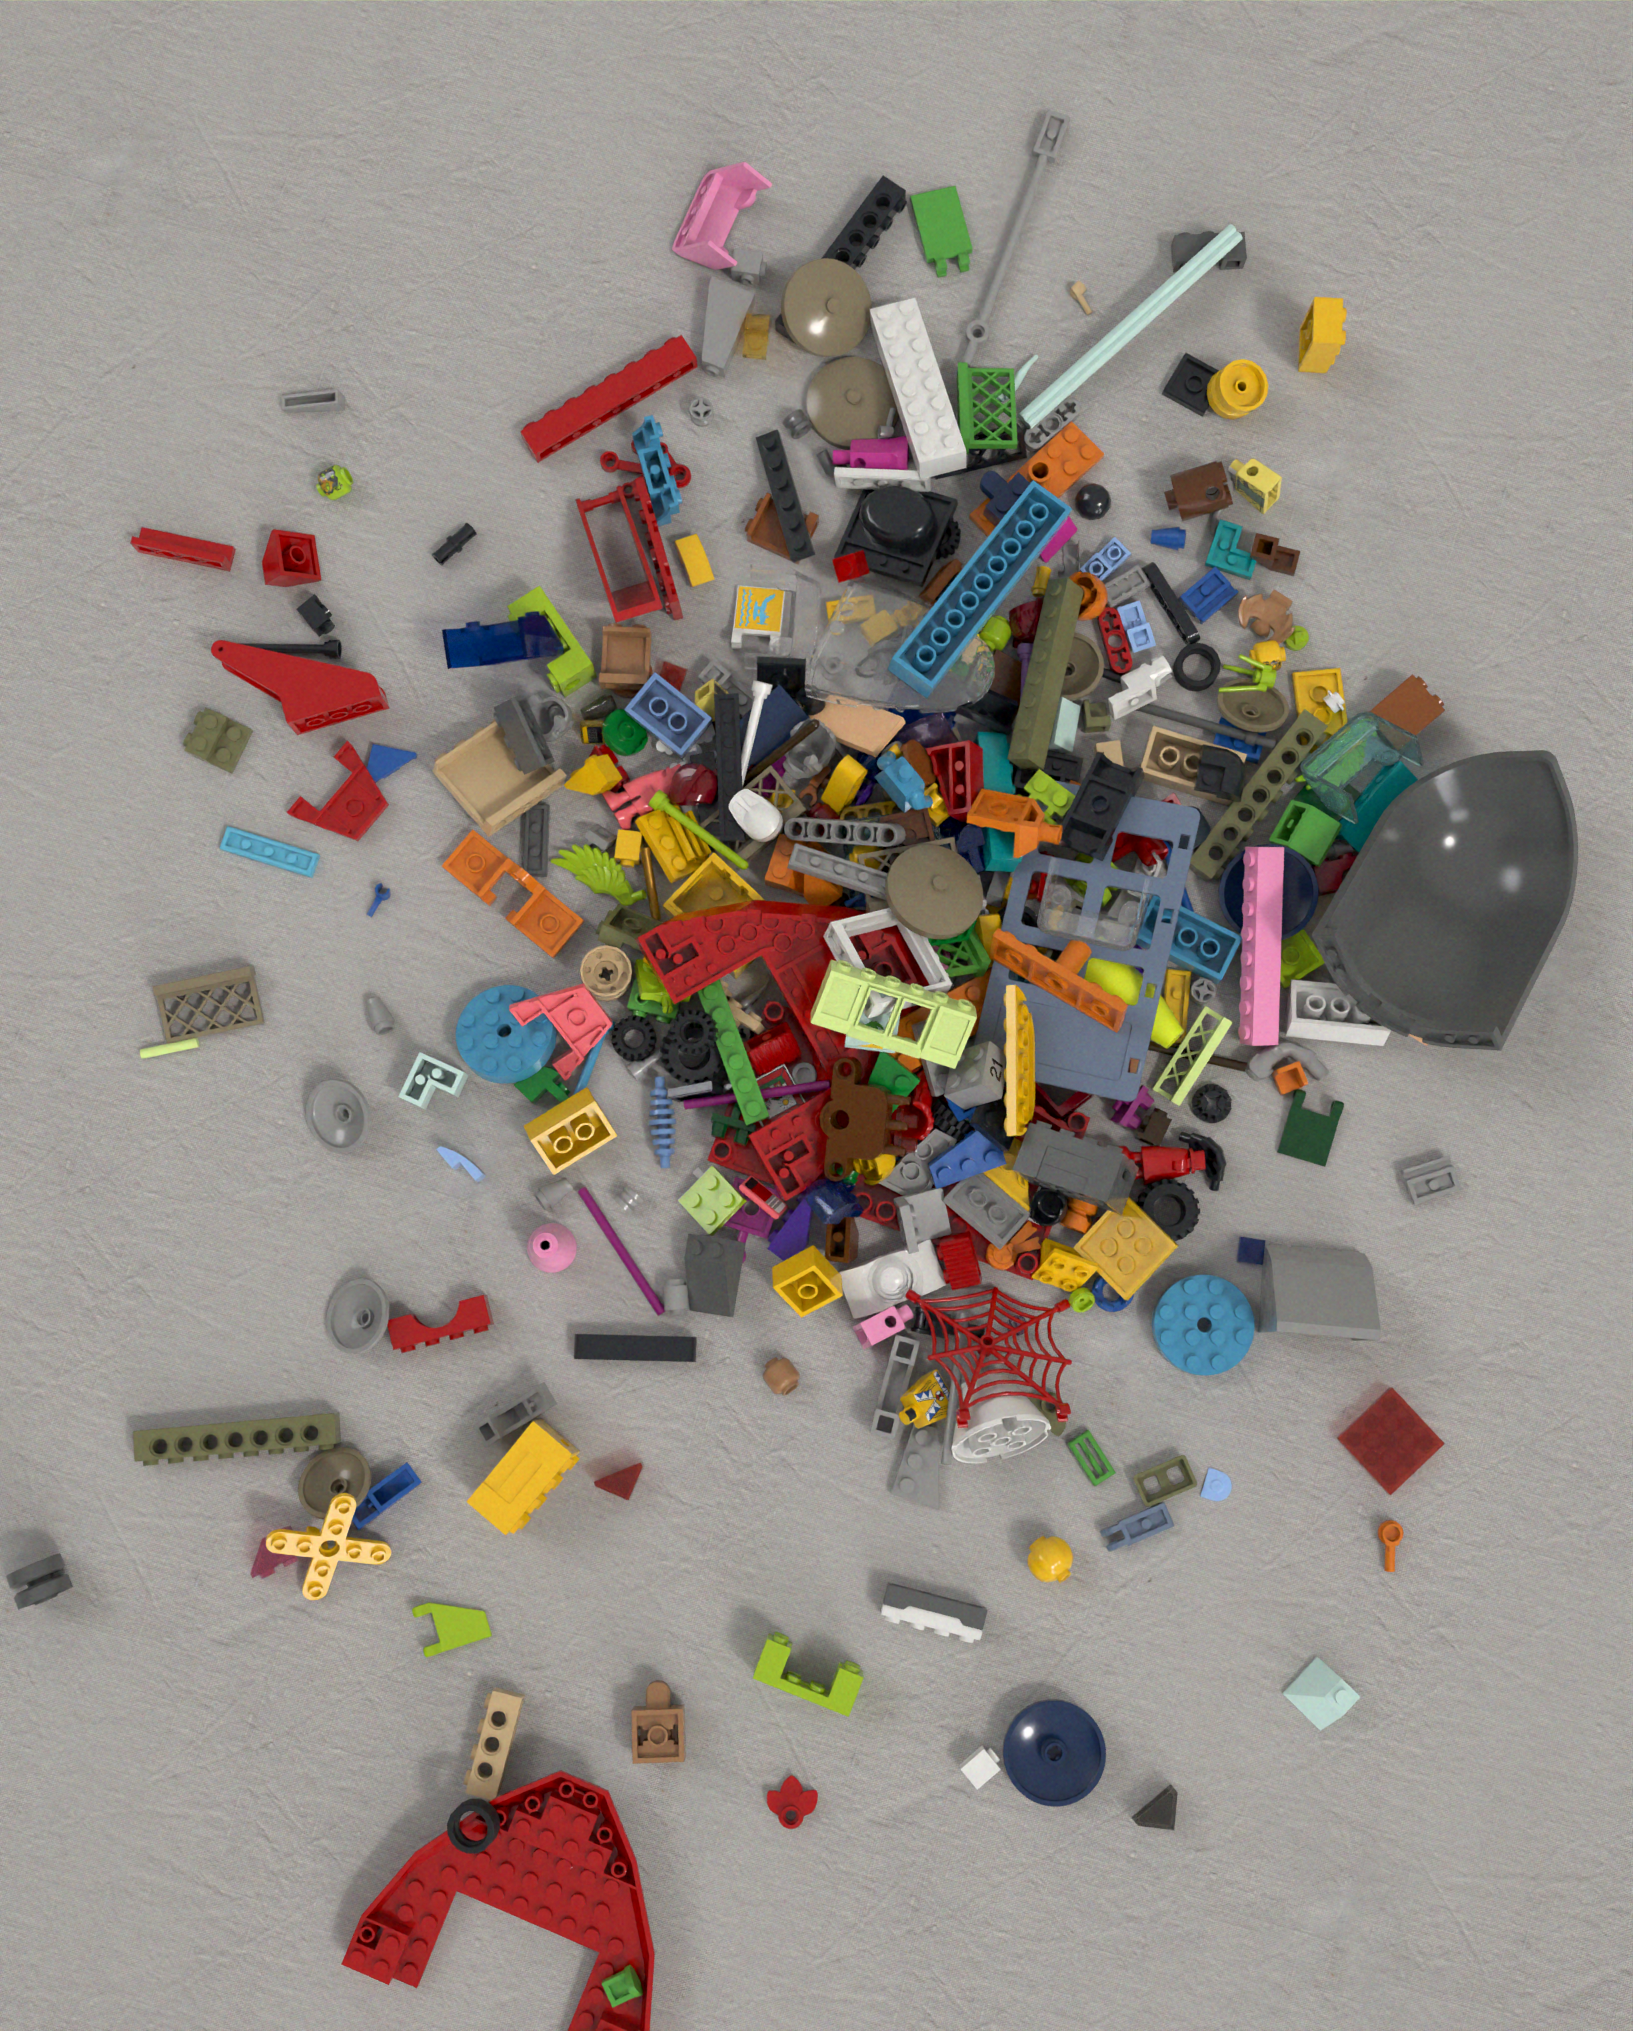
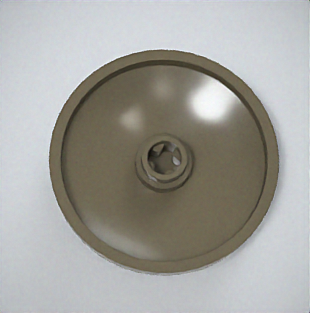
M829 258L813 260L795 270L786 282L781 298L783 323L792 340L804 351L820 357H834L847 353L862 341L870 326V309H872L868 288L861 276L846 263Z
M846 357L835 360L823 367L813 378L807 393L809 421L812 423L815 432L824 441L837 448L850 450L851 440L878 439V428L880 425L886 426L890 408L896 409L893 428H895L899 419V413L885 369L870 359Z
M936 845L912 847L896 858L886 876L885 895L892 913L901 924L920 936L931 939L956 937L971 927L982 909L983 889L976 871L962 856L948 848Z

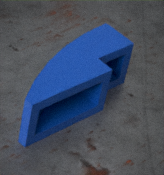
M408 1462L369 1489L365 1499L355 1509L352 1523L358 1531L422 1483Z

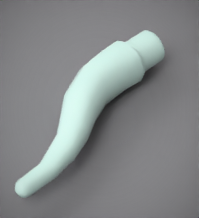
M1034 355L1014 375L1015 392L1027 371L1038 359V355ZM1002 393L996 399L1002 403L1009 398Z

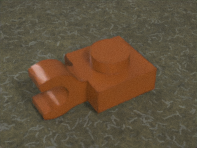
M826 766L818 774L814 775L807 788L800 792L799 800L802 801L806 795H810L813 799L809 803V807L813 808L817 803L816 793L821 788L823 790L826 789L831 779L832 769Z

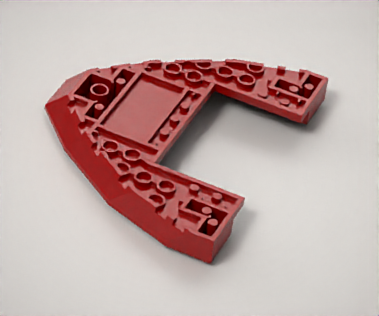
M751 900L678 914L635 938L658 982L662 983L673 1004L680 1002L761 956L831 1082L833 1067L836 1061L841 1058L855 1057L862 1065L861 1083H868L880 1051L845 1047L846 1034L811 1023V1010L831 960L836 961L823 936L831 922L866 913L839 906ZM897 925L849 937L865 968H869L884 977L894 976L901 982L909 985L914 983L922 987L929 986L926 977ZM916 1005L902 1009L900 1013V1018L913 1012L921 1006ZM845 1062L843 1070L847 1075H850L852 1067L848 1062ZM831 1087L747 1135L758 1153L757 1157L778 1195L784 1201L804 1191L825 1174L826 1143L829 1137L823 1132L819 1117L823 1107L828 1102L834 1100L831 1098ZM840 1110L837 1115V1121L842 1127L846 1128L848 1126L849 1116L845 1111Z
M559 1770L493 1798L489 1803L496 1809L500 1818V1829L495 1840L484 1851L476 1854H467L458 1850L451 1843L446 1830L415 1851L361 1915L341 1963L343 1966L387 1985L394 1978L417 1988L457 1892H460L599 1952L568 2031H650L655 1950L637 1859L609 1790ZM472 1812L459 1821L462 1833L467 1838L479 1841L486 1836L488 1826L480 1814ZM631 1965L639 1977L643 1988V1995L612 2007L602 1986V1981L625 1970L626 1966Z

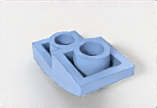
M1114 537L1099 553L1096 552L1080 568V571L1096 575L1103 582L1132 554Z

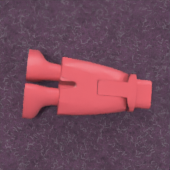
M680 764L671 769L668 766L666 770H658L636 778L622 785L625 790L623 792L613 793L608 790L602 793L612 812L629 800L631 801L632 805L614 813L622 830H630L631 820L635 815L639 814L641 817L654 810L648 804L659 789L667 794L669 799L672 778L676 770L681 766Z

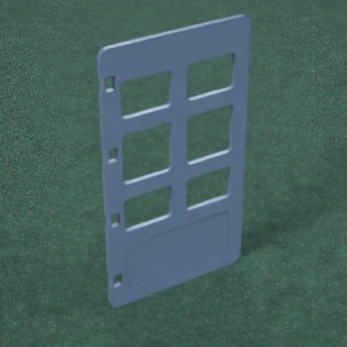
M1056 781L1076 796L1080 785ZM1137 796L1131 797L1112 836L1113 842L1103 861L1094 858L1088 864L1043 855L1038 852V844L1036 849L1023 855L1022 862L1015 869L1001 928L1003 932L1008 931L1012 933L1017 940L1024 944L1063 951L1073 938L1083 941L1092 951V954L1077 974L1083 979L1085 978L1088 961L1091 958L1134 966L1144 970L1138 1003L1134 1006L1128 1005L1120 1030L1117 1033L1037 985L1010 980V970L994 961L974 1046L991 1041L1004 1051V1044L1006 1043V1032L1004 1030L1006 1007L1004 1006L1003 997L1006 993V985H1017L1027 1001H1023V1004L1027 1005L1033 1019L1035 1034V1082L1124 1102H1132L1137 1098L1200 822V813L1197 809ZM1101 799L1094 802L1093 807L1095 809H1102L1106 806L1107 802ZM1037 801V804L1039 805L1041 810L1043 812L1046 811L1047 807L1043 805L1041 802ZM1056 814L1052 817L1053 819L1064 820ZM1120 832L1172 842L1173 849L1166 877L1158 878L1113 869L1111 861L1117 835ZM1181 835L1189 837L1187 850L1178 848ZM1040 872L1087 883L1077 932L1074 935L1022 924L1021 921L1033 873ZM1107 887L1160 897L1161 902L1154 933L1148 950L1098 941L1094 938L1104 891ZM1164 909L1173 911L1170 924L1162 922ZM1148 983L1156 985L1153 998L1145 997ZM1131 1058L1139 1060L1136 1074L1128 1072Z

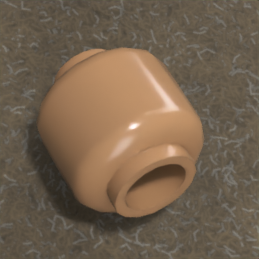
M775 1357L765 1364L766 1370L763 1373V1379L774 1394L785 1396L798 1387L800 1374L789 1359L782 1358L778 1360Z

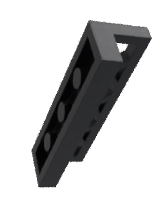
M1017 423V441H1019L1020 452L1010 454L1005 451L1006 449H997L998 453L996 456L988 460L983 457L987 449H969V453L976 456L971 464L966 465L964 469L936 475L934 478L937 480L1027 458L1023 429ZM999 428L991 429L990 431L994 433ZM1005 431L998 436L1001 440L1012 441V437ZM982 432L974 436V440H985L988 438Z
M948 671L930 696L926 698L927 701L1008 736L1013 731L1010 719L1019 707L1017 701Z

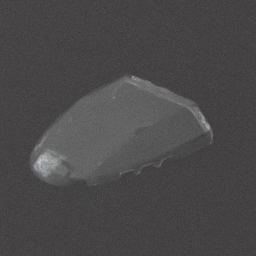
M861 576L850 579L811 655L805 692L806 696L855 708L859 704L872 706L874 710H880L881 707L895 708L898 712H903L904 709H919L921 713L956 711L958 706L968 702L976 703L988 692L995 676L994 657L988 645L980 637L976 636L930 696L925 698L887 669L892 657L934 605L892 585Z

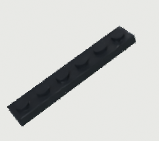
M777 429L756 437V441L790 559L794 563L815 555V551L782 438Z
M739 693L714 694L720 841H745L743 829L729 810V803L734 795L743 790Z

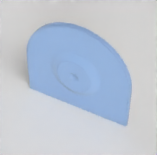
M1209 1468L1200 1497L1212 1501L1226 1499L1232 1489L1230 1478L1221 1471Z

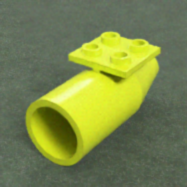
M1103 937L1097 939L1098 941L1107 942ZM1091 958L1088 961L1084 979L1088 982L1097 983L1105 992L1117 995L1126 1004L1134 1006L1138 1003L1144 976L1134 966ZM1148 983L1145 997L1153 998L1155 986ZM1160 994L1150 1040L1167 1049L1182 1035L1184 1030Z

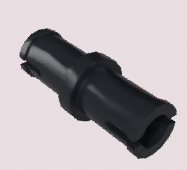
M465 523L453 536L449 535L446 538L447 541L432 553L433 558L443 566L456 552L460 553L463 550L462 547L477 535L474 528L470 524Z

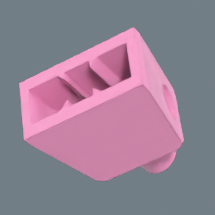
M908 1305L897 1310L895 1306H892L852 1328L863 1349H866L905 1329L904 1323L913 1319L914 1316ZM885 1319L890 1322V1327L886 1326Z

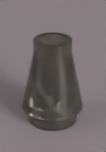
M604 694L586 707L581 708L580 711L584 721L588 722L604 719L618 708L613 696H606Z

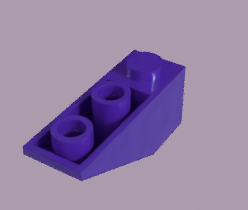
M814 1187L810 1188L809 1191L806 1189L802 1191L796 1200L800 1204L795 1211L790 1209L782 1219L785 1223L780 1231L775 1229L767 1240L771 1243L767 1249L783 1261L803 1251L809 1243L816 1188Z

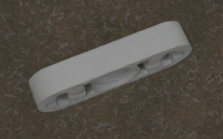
M1071 397L1065 398L1032 429H1028L1024 436L1026 449L1030 452H1038L1071 421L1074 422L1078 418L1081 409L1078 400ZM1065 406L1068 408L1074 407L1073 414L1068 412L1062 419L1061 415L1065 412ZM1053 419L1057 421L1059 427L1056 430H1049L1045 425L1046 421ZM1040 431L1043 432L1039 437L1038 444L1036 442L1030 443V436L1035 438L1040 434Z

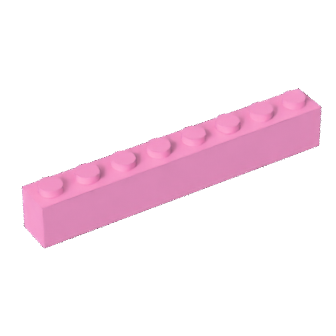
M1245 847L1243 857L1245 872L1242 884L1244 889V903L1242 905L1243 928L1241 930L1243 941L1240 956L1242 976L1240 978L1241 1002L1239 1004L1240 1027L1238 1035L1241 1044L1251 1046L1278 1045L1284 847Z

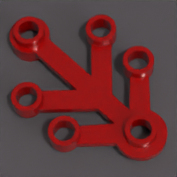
M632 440L631 449L637 454L636 448H634V441ZM660 442L661 448L666 449L664 453L668 454L670 460L669 476L674 475L675 478L676 475L682 474L684 476L682 480L675 478L677 488L686 487L691 481L689 468L685 465L677 464L670 455L668 446ZM612 451L604 452L600 457V464L605 472L612 473L616 470L643 474L640 463L619 460L617 454ZM608 461H613L614 465L612 467L606 466V463ZM635 480L626 482L621 487L627 499L633 498L634 493L632 491L627 494L624 490L628 487H637Z

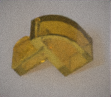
M747 313L742 352L743 358L766 360L767 348L770 342L771 315Z

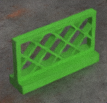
M958 362L956 376L958 427L966 448V454L969 453V449H1017L1014 368H968L967 362ZM972 376L982 377L985 381L978 385L972 380ZM998 377H1009V381L1004 385H1001L995 379ZM989 384L998 389L992 395L984 390ZM978 393L986 398L981 404L973 399ZM1002 393L1010 399L1005 404L996 399ZM990 403L999 408L993 414L985 409ZM979 412L987 417L982 423L973 418ZM1003 412L1011 418L1005 424L997 418ZM991 422L999 427L994 433L986 428ZM980 431L988 437L985 440H974V436ZM1005 431L1012 437V441L1001 440L998 436Z
M974 928L968 940L957 942L959 949L949 944L936 945L939 949L935 953L939 956L940 962L949 966L948 969H945L949 977L971 973L974 974L975 978L985 975L991 962ZM944 949L954 954V959L951 960L941 955V950ZM957 957L966 960L969 966H963L955 962Z

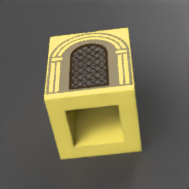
M713 678L695 691V705L708 714L712 721H715L714 694L729 693Z

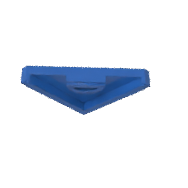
M373 744L367 770L373 780L378 782L399 770L400 767L409 761L416 759L417 753Z

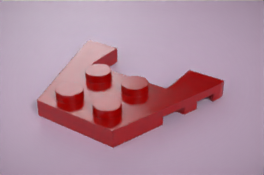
M346 741L334 758L352 772L348 779L320 811L300 796L286 813L291 817L358 842L389 804L353 745Z

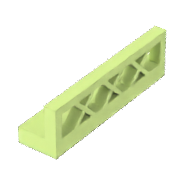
M1204 1006L1152 1089L1180 1106L1233 1022ZM1206 1013L1216 1018L1218 1022L1213 1029L1203 1031L1201 1021ZM1199 1026L1200 1032L1194 1033ZM1210 1033L1208 1038L1205 1040L1204 1034ZM1201 1035L1203 1046L1200 1050L1190 1052L1189 1040L1191 1037ZM1186 1047L1187 1053L1181 1054ZM1197 1054L1194 1060L1192 1061L1191 1055ZM1188 1056L1189 1068L1187 1071L1177 1073L1175 1062L1178 1058ZM1173 1068L1174 1074L1168 1075L1170 1070ZM1184 1075L1179 1082L1178 1076ZM1175 1077L1177 1087L1172 1095L1162 1090L1160 1086L1165 1079Z

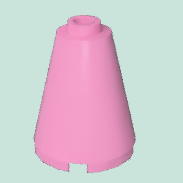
M556 1223L544 1224L538 1227L528 1240V1257L532 1264L541 1271L548 1273L562 1271L573 1262L576 1256V1240L571 1231L563 1225ZM549 1242L550 1247L548 1250H545V1246Z

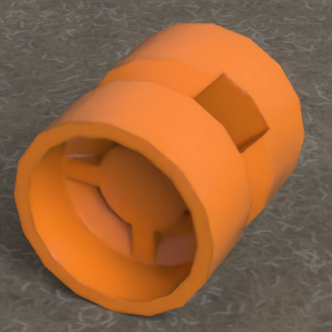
M1068 1197L1067 1214L1059 1224L1085 1235L1093 1223L1090 1218L1096 1216L1099 1207Z

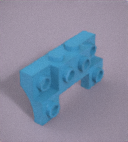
M653 415L644 417L643 424L632 433V437L659 527L672 523L671 515L680 513L679 504L683 502L680 491L677 489L674 475L669 476L667 468L671 467L668 454H663L659 437H663L660 422L655 423Z

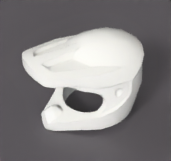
M743 789L734 795L729 803V810L744 832L758 842L771 841L779 835L783 826V819L775 806L749 789Z

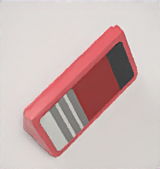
M749 1176L739 1186V1190L774 1220H778L788 1208L787 1204L753 1176Z

